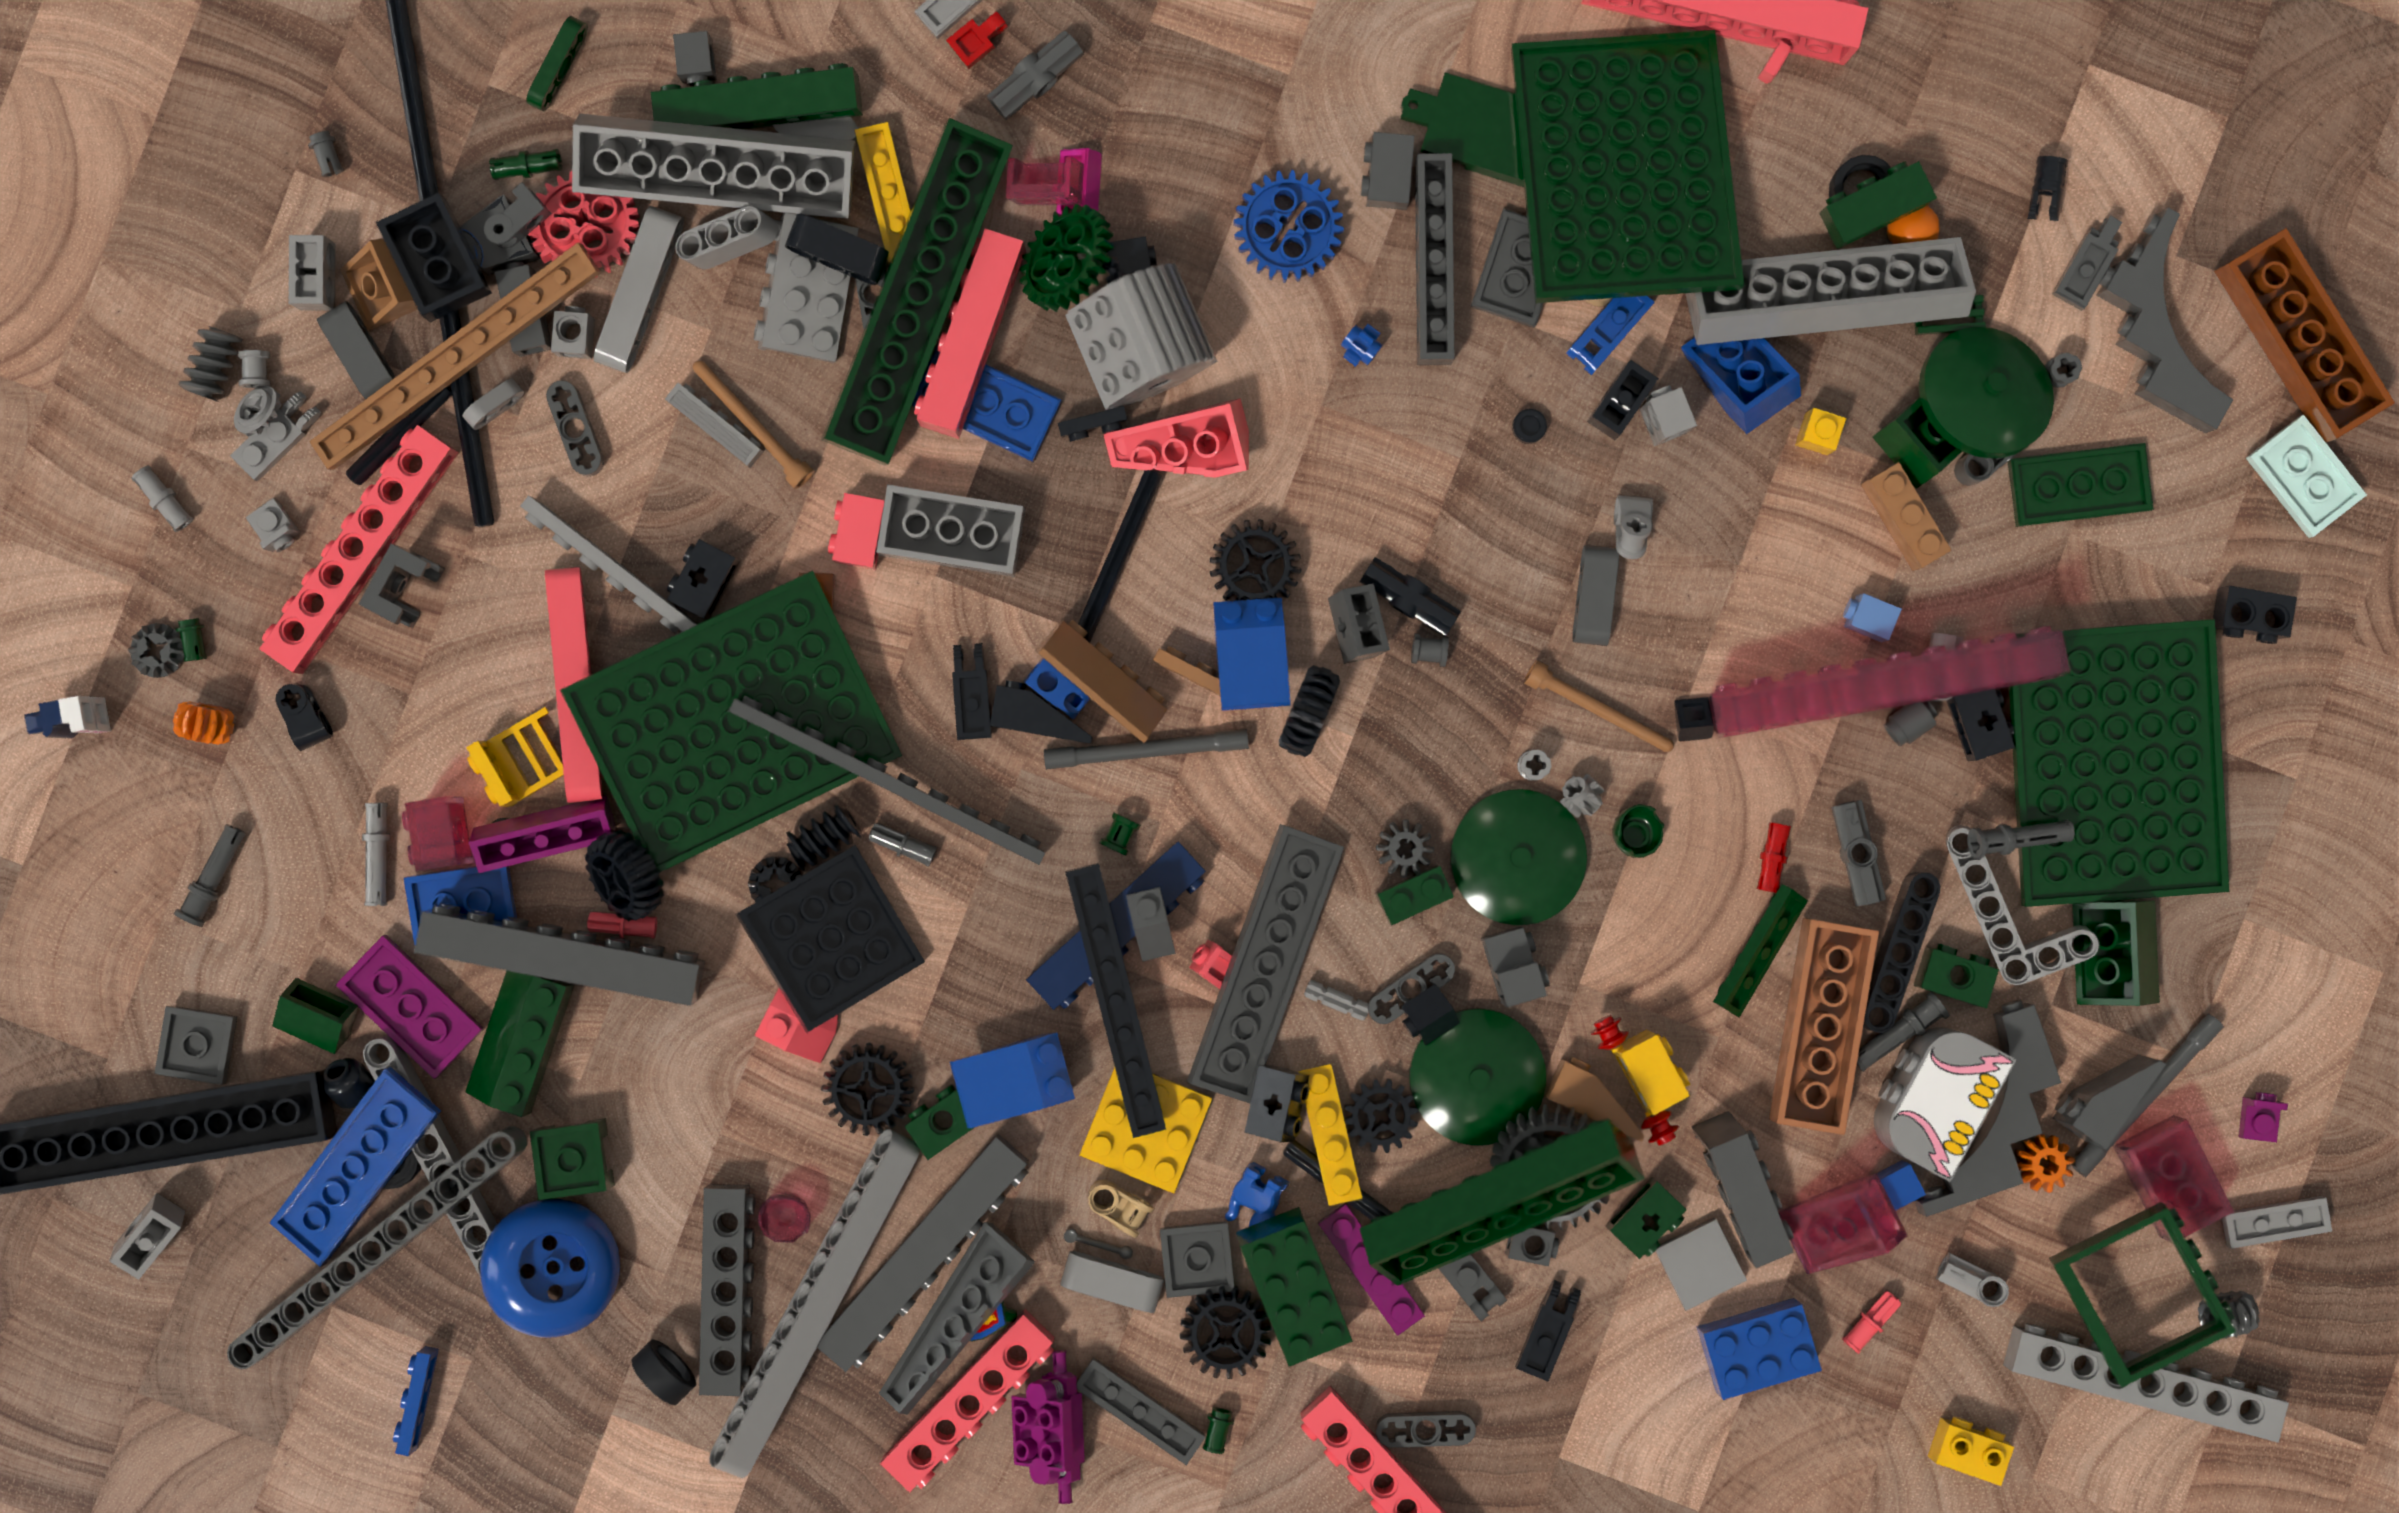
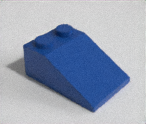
M1693 338L1681 347L1682 352L1721 407L1746 434L1801 396L1799 373L1765 338L1697 345L1695 338Z
M1282 597L1213 602L1222 711L1291 706Z
M1057 1032L1041 1034L950 1062L968 1129L1075 1099Z

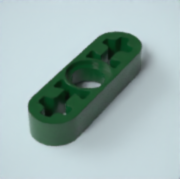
M569 16L564 21L529 88L526 98L527 104L543 112L549 108L586 37L587 23L573 16Z

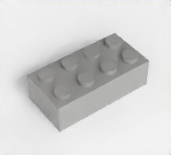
M887 484L877 553L885 557L1015 577L1026 510L1020 505Z

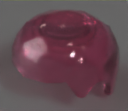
M777 1192L767 1198L759 1208L758 1224L763 1234L774 1242L794 1243L803 1234L808 1233L810 1229L811 1212L806 1201L794 1192Z

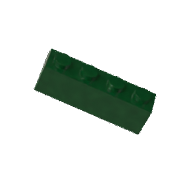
M506 970L465 1092L489 1107L519 1117L531 1114L575 984Z

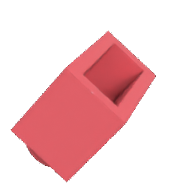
M844 493L843 501H837L834 520L839 521L837 534H831L828 546V554H833L832 560L835 563L876 570L879 557L877 545L885 500Z

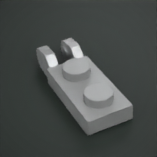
M302 392L294 394L283 404L281 409L276 411L278 417L270 422V428L264 427L260 435H251L230 455L253 480H260L306 435L305 432L321 416V411L317 407H313L307 410L298 419L297 423L290 418L306 401V396Z

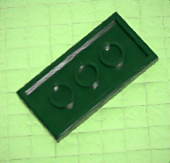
M2145 443L2014 458L2008 461L2016 527L2154 510Z

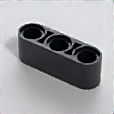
M804 214L796 215L785 243V248L800 256L872 285L878 284L889 255V251L879 245Z

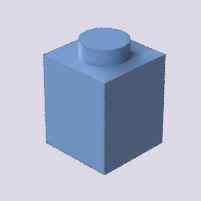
M1863 593L1857 595L1855 599L1851 598L1848 601L1843 613V617L1847 618L1844 627L1879 642L1889 641L1902 609Z

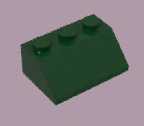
M2155 900L2101 901L2072 904L2073 926L2082 925L2088 927L2097 937L2099 943L2098 951L2092 958L2075 964L2077 1005L2143 1006L2160 1003ZM2084 934L2077 935L2074 938V949L2077 951L2087 949L2091 942L2090 937Z

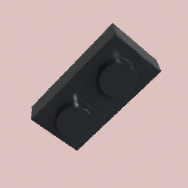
M1124 406L1059 422L1058 427L1061 437L1068 436L1069 441L1073 442L1088 438V431L1101 428L1102 433L1122 429L1121 422L1127 421Z

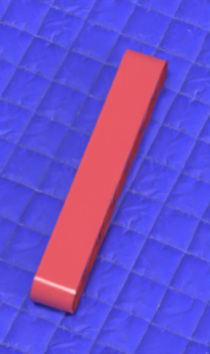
M581 568L545 570V583L567 803L603 800L601 771L560 689L591 675Z

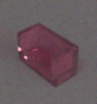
M1066 157L1065 163H1024L1017 158H1009L1006 199L1017 205H1082L1084 164L1073 157Z

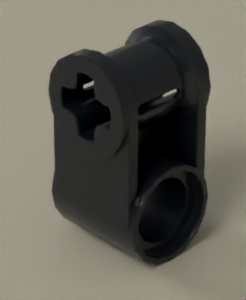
M288 684L278 690L275 698L276 705L287 725L288 733L299 751L308 749L333 737L331 725L309 687L300 684ZM293 694H300L301 699L297 701V705L290 704V700L294 698Z

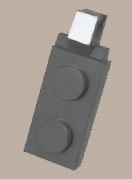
M2110 215L2108 219H2104L2098 230L2093 227L2090 229L2088 234L2084 236L2052 295L2081 311L2087 307L2119 250L2117 249L2119 242L2113 238L2122 224L2120 220Z

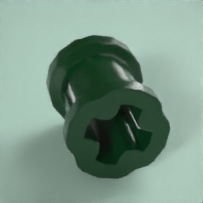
M1113 812L1111 827L1106 837L1101 838L1099 843L1127 856L1128 850L1126 848L1134 831L1139 830L1141 825Z

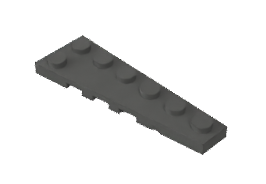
M984 1222L879 1392L899 1414H909L1035 1263L1027 1253L993 1223Z

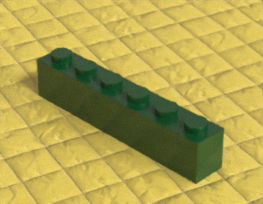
M839 63L829 65L828 70L815 71L814 68L796 69L794 71L795 74L781 76L779 72H767L761 74L759 79L748 80L745 76H735L728 78L727 83L714 84V81L703 80L695 82L694 87L681 88L680 85L675 84L664 85L660 87L661 91L651 92L654 121L748 130L773 127V125L861 116L863 111L859 75L853 67H848V64Z

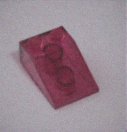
M1877 1174L1847 1182L1778 1212L1781 1221L1785 1219L1792 1230L1794 1238L1790 1241L1807 1274L1887 1254L1908 1236Z

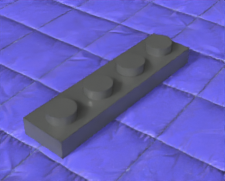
M1095 1357L1092 1358L1076 1381L1079 1392L1185 1465L1188 1464L1206 1438V1434Z

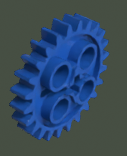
M1291 170L1288 179H1284L1281 172L1277 171L1276 181L1274 182L1267 175H1264V186L1262 188L1258 184L1252 183L1253 196L1243 193L1242 199L1247 206L1238 205L1236 207V212L1244 216L1243 218L1234 219L1233 224L1243 229L1234 234L1235 240L1245 241L1238 248L1239 253L1250 252L1246 263L1249 265L1257 261L1259 264L1256 273H1261L1265 268L1269 269L1270 280L1275 277L1277 272L1281 273L1283 283H1286L1288 275L1292 273L1296 281L1300 282L1302 271H1305L1312 278L1314 276L1313 266L1316 265L1324 270L1326 264L1323 257L1333 260L1335 254L1330 247H1340L1341 241L1334 237V235L1342 234L1344 231V227L1335 225L1336 222L1343 219V213L1333 212L1338 206L1339 201L1327 200L1331 193L1330 188L1322 192L1318 190L1321 182L1320 179H1317L1312 185L1307 183L1308 173H1305L1301 180H1296L1294 170ZM1280 196H1287L1293 201V206L1288 210H1281L1277 208L1274 202ZM1305 201L1307 206L1295 220V231L1292 229L1288 230L1277 250L1272 252L1270 247L1282 233V222L1289 223L1300 203ZM1307 215H1316L1320 218L1322 224L1317 229H1309L1303 224V219ZM1260 224H1269L1275 232L1269 238H1261L1256 234L1255 229ZM1288 243H1297L1301 246L1303 252L1298 257H1289L1285 254L1283 248Z

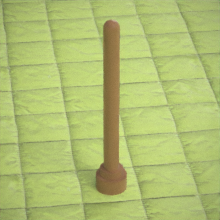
M698 360L694 362V372L783 466V473L786 475L785 480L795 490L803 486L815 473L806 461L801 462L798 458L794 459L703 361Z
M1536 659L1524 679V684L1535 690L1537 688L1542 690L1547 688L1664 752L1673 750L1674 743L1671 739L1552 676L1553 672L1548 670L1549 666Z

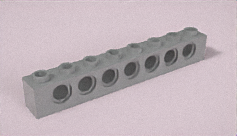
M2026 1323L2025 1329L2013 1326L2003 1366L2012 1372L2279 1443L2289 1403L2277 1397V1390L2257 1385L2256 1390L2244 1387L2245 1382L2224 1376L2222 1382L2211 1379L2212 1373L2191 1367L2190 1373L2178 1370L2179 1364L2176 1363L2169 1364L2151 1373L2152 1381L2145 1388L2140 1386L2141 1379L2121 1388L2115 1378H2107L2109 1367L2094 1341H2092L2091 1346L2080 1344V1338L2067 1333L2059 1332L2058 1337L2046 1335L2047 1329ZM2052 1346V1357L2048 1361L2042 1362L2040 1357L2042 1350ZM2125 1350L2124 1355H2119L2125 1364L2143 1354ZM2085 1355V1366L2075 1371L2074 1361L2077 1357ZM2184 1382V1392L2180 1396L2174 1397V1387L2178 1383ZM2213 1391H2217L2218 1398L2216 1402L2208 1406V1395ZM2246 1400H2250L2251 1406L2249 1411L2241 1415V1404Z

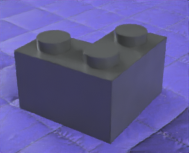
M1519 926L1481 938L1501 1004L1508 1008L1547 996L1545 987L1550 986V981L1545 967H1541L1540 964L1538 965L1536 961H1533L1531 953L1536 951V946L1531 932L1525 933L1524 928Z

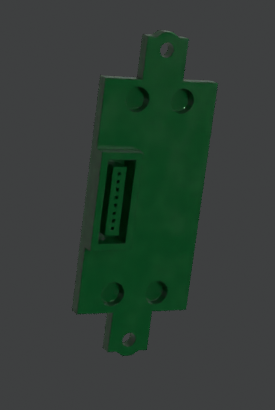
M1446 72L1444 73L1438 96L1409 89L1408 95L1403 98L1401 103L1402 115L1400 119L1428 127L1420 152L1425 154H1452V162L1464 165L1466 170L1524 187L1514 93ZM1415 103L1418 108L1411 109L1409 104Z

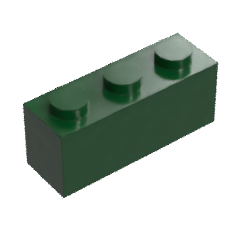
M1904 161L1887 170L1889 176L1879 181L1873 176L1856 185L1858 191L1848 196L1843 191L1826 200L1828 206L1819 214L1837 250L1930 205L1937 199L1919 161L1910 166Z

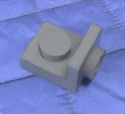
M272 498L245 517L261 539L259 544L264 550L281 552L294 543L293 537L300 533L297 526L275 498Z

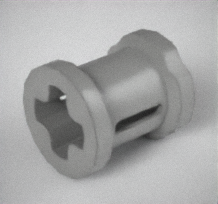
M262 350L238 351V357L242 359V379L239 380V386L244 388L271 386V381L267 380L266 361L270 358V352Z
M1527 751L1519 757L1517 769L1520 775L1527 780H1541L1550 773L1551 760L1544 751ZM1537 756L1536 760L1542 763V769L1536 770L1535 775H1533L1532 769L1526 767V762L1533 760V757Z

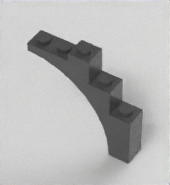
M2168 207L2160 213H2153L2143 228V232L2146 233L2141 244L2136 243L2133 246L2126 261L2122 260L2112 267L2109 266L2100 282L2102 286L2096 296L2132 315H2127L2117 330L2120 337L2115 345L2151 364L2150 366L2146 365L2138 375L2136 383L2140 385L2135 395L2206 434L2217 430L2233 399L2213 386L2192 365L2178 343L2168 318L2164 297V262L2170 236L2180 216L2178 212Z

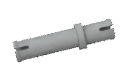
M365 803L366 833L362 834V841H366L364 905L386 906L387 841H390V834L387 833L388 803Z

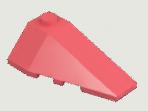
M1241 398L1103 434L1112 467L1158 470L1175 474L1187 473L1213 478L1249 469V429Z
M779 988L755 1036L786 1052L821 1063L837 1032L838 1015L806 1033Z

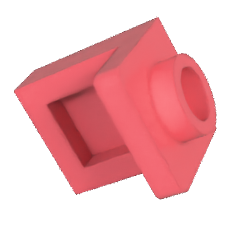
M1207 940L1205 944H1201L1195 950L1192 956L1193 962L1189 968L1220 990L1232 955L1223 950L1220 945Z

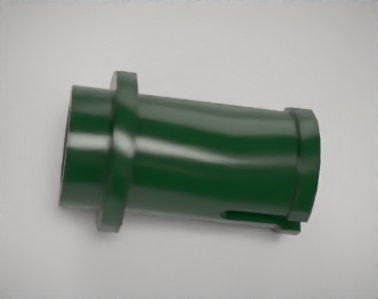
M200 619L178 621L179 628H176V632H180L184 662L207 659L201 631L204 625H200Z
M1214 1407L1212 1413L1208 1414L1207 1418L1210 1422L1205 1443L1202 1447L1204 1450L1215 1454L1224 1453L1229 1427L1235 1421L1232 1418L1233 1412L1224 1408Z

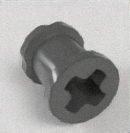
M2062 353L2046 363L2045 368L2049 374L2052 387H2064L2079 378L2082 364L2077 356L2070 353ZM2066 366L2068 372L2059 375L2057 368Z
M1414 633L1411 663L1417 664L1418 661L1439 663L1440 667H1445L1449 637L1443 636L1442 639L1424 638L1420 636V633Z

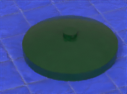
M1971 327L1958 330L1945 337L1929 353L1920 373V399L1930 423L1948 443L1970 455L1982 458H2005L2015 455L2036 441L2045 431L2051 419L2054 394L2045 366L2030 347L2015 336L2004 331L1988 327Z
M1512 789L1489 795L1467 811L1460 820L1452 838L1450 866L1459 892L1477 912L1503 924L1530 925L1553 917L1573 900L1585 876L1587 849L1579 824L1561 803L1540 792Z
M1464 1009L1455 1012L1460 1023L1428 1045H1425L1420 1038L1410 1062V1090L1418 1111L1425 1121L1439 1134L1461 1144L1473 1146L1491 1145L1499 1142L1498 1134L1500 1131L1507 1132L1506 1125L1508 1121L1517 1124L1516 1119L1519 1112L1527 1119H1529L1531 1107L1537 1113L1546 1088V1066L1537 1042L1519 1022L1501 1012L1490 1009Z

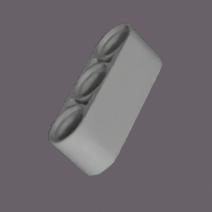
M746 206L682 233L676 241V253L681 259L699 269H710L770 244L776 238L778 226L776 221L755 207Z
M1069 1251L1060 1285L1075 1292L1140 1311L1154 1313L1165 1279L1156 1274L1096 1256Z

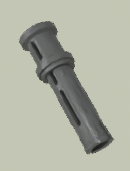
M2069 820L2016 828L2006 824H1999L1995 829H1970L1967 841L1971 855L1975 859H1981L1986 854L1992 853L2009 855L2015 848L2071 842L2074 839L2075 830L2072 822Z
M229 824L224 826V830L198 880L193 881L187 887L189 893L181 908L175 910V916L190 924L203 927L205 923L203 918L211 902L216 901L219 897L216 889L242 839L246 836L244 831L236 827L233 828Z
M1932 991L1927 994V999L1911 1010L1905 1009L1903 1014H1901L1902 1018L1890 1030L1878 1034L1859 1048L1857 1066H1859L1862 1072L1914 1035L1917 1037L1923 1036L1926 1033V1028L1939 1019H1947L1950 1016L1944 1005Z

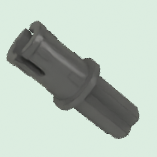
M875 823L869 834L871 842L897 852L896 856L900 857L902 854L928 867L937 850V846H932L911 837L908 831L904 834L881 823Z

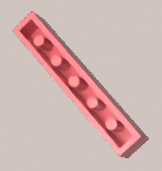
M986 228L982 237H977L971 252V257H974L971 268H966L961 277L960 288L963 290L959 301H953L949 311L948 319L952 320L948 332H942L938 341L937 351L940 352L937 363L930 365L926 375V383L929 384L925 396H919L915 406L914 414L918 415L917 421L921 427L957 439L960 438L1019 273V268L1023 261L1022 255L1026 253L1023 240Z

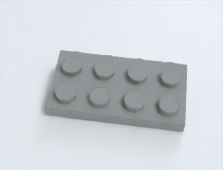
M783 213L780 220H775L778 232L774 239L776 241L774 254H768L765 266V273L770 274L768 287L763 286L759 301V307L764 308L763 319L756 322L754 340L759 341V350L765 351L768 349L834 363L837 357L850 276L785 248V243L797 214ZM820 220L855 236L858 234V228Z

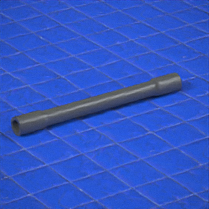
M1247 729L1219 731L1206 735L1148 740L1145 743L1138 741L1079 748L1072 746L1044 749L1045 769L1207 751L1249 749Z
M2207 1014L2188 1034L2183 1044L2165 1062L2166 1066L2107 1150L2088 1143L2074 1158L2075 1162L2070 1165L2086 1178L2106 1156L2107 1151L2198 1052L2205 1049L2224 1028L2223 1024L2211 1014Z

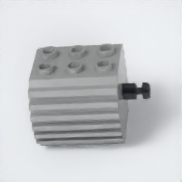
M1111 257V261L1103 263L1102 266L1109 273V276L1105 278L1108 285L1070 309L1069 313L1065 315L1105 410L1131 405L1137 401L1140 402L1158 395L1163 391L1180 385L1217 362L1178 268L1174 263L1172 265L1168 263L1166 265L1153 266L1146 270L1137 271L1132 275L1124 276L1122 271L1117 272L1115 268L1119 265L1117 258Z

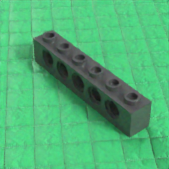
M1418 154L1415 161L1417 365H1451L1455 359L1452 154Z
M709 1184L704 1188L699 1395L740 1396L752 1374L751 1365H746V1352H751L752 1331H747V1318H751L753 1314V1297H748V1283H753L754 1263L748 1262L749 1249L754 1248L755 1230L754 1228H749V1215H754L756 1205L755 1194H750V1185ZM723 1213H732L736 1216L738 1220L736 1229H728L723 1225ZM730 1247L734 1249L737 1254V1261L735 1263L725 1262L721 1257L722 1248ZM721 1282H731L736 1288V1296L731 1298L724 1296L720 1290ZM720 1317H731L735 1322V1330L731 1332L723 1330L719 1324ZM723 1350L731 1352L735 1359L734 1365L726 1366L722 1364L719 1360V1352Z

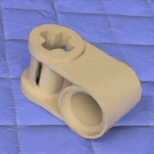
M1109 1180L1094 1182L1088 1192L1089 1205L1095 1213L1135 1238L1139 1235L1138 1228L1146 1215L1152 1213L1155 1209L1144 1199L1131 1192H1127ZM1101 1189L1109 1190L1114 1197L1109 1204L1100 1205L1094 1200V1195L1097 1191Z

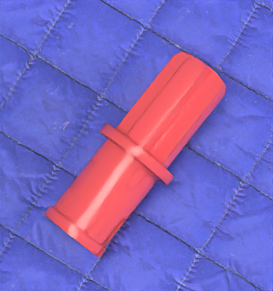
M591 912L588 916L587 928L590 932L620 934V938L628 935L655 939L657 917L646 916L636 921L634 919L627 921L624 917L619 918L616 914Z
M1884 1292L1865 1314L1863 1312L1860 1314L1862 1318L1842 1340L1859 1354L1862 1348L1878 1331L1880 1333L1883 1332L1881 1327L1901 1306L1900 1300L1891 1292Z

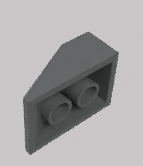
M2137 1055L2075 1088L2070 1094L2063 1095L2055 1106L2057 1112L2053 1119L2085 1142L2107 1150L2166 1064L2161 1060Z

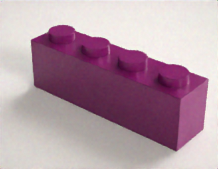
M606 795L603 796V800L577 802L474 827L469 845L478 872L482 873L588 847L598 836L606 832L615 831L616 823Z

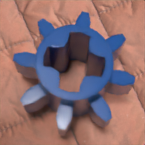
M1367 324L1364 329L1355 325L1341 343V346L1347 350L1343 358L1355 367L1360 361L1368 366L1383 346L1377 341L1380 332L1370 324Z

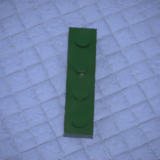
M1783 884L1780 886L1778 892L1771 898L1769 907L1762 919L1754 927L1752 936L1745 948L1737 956L1735 965L1728 977L1720 985L1718 994L1713 1000L1714 1003L1740 1018L1806 906L1807 899Z

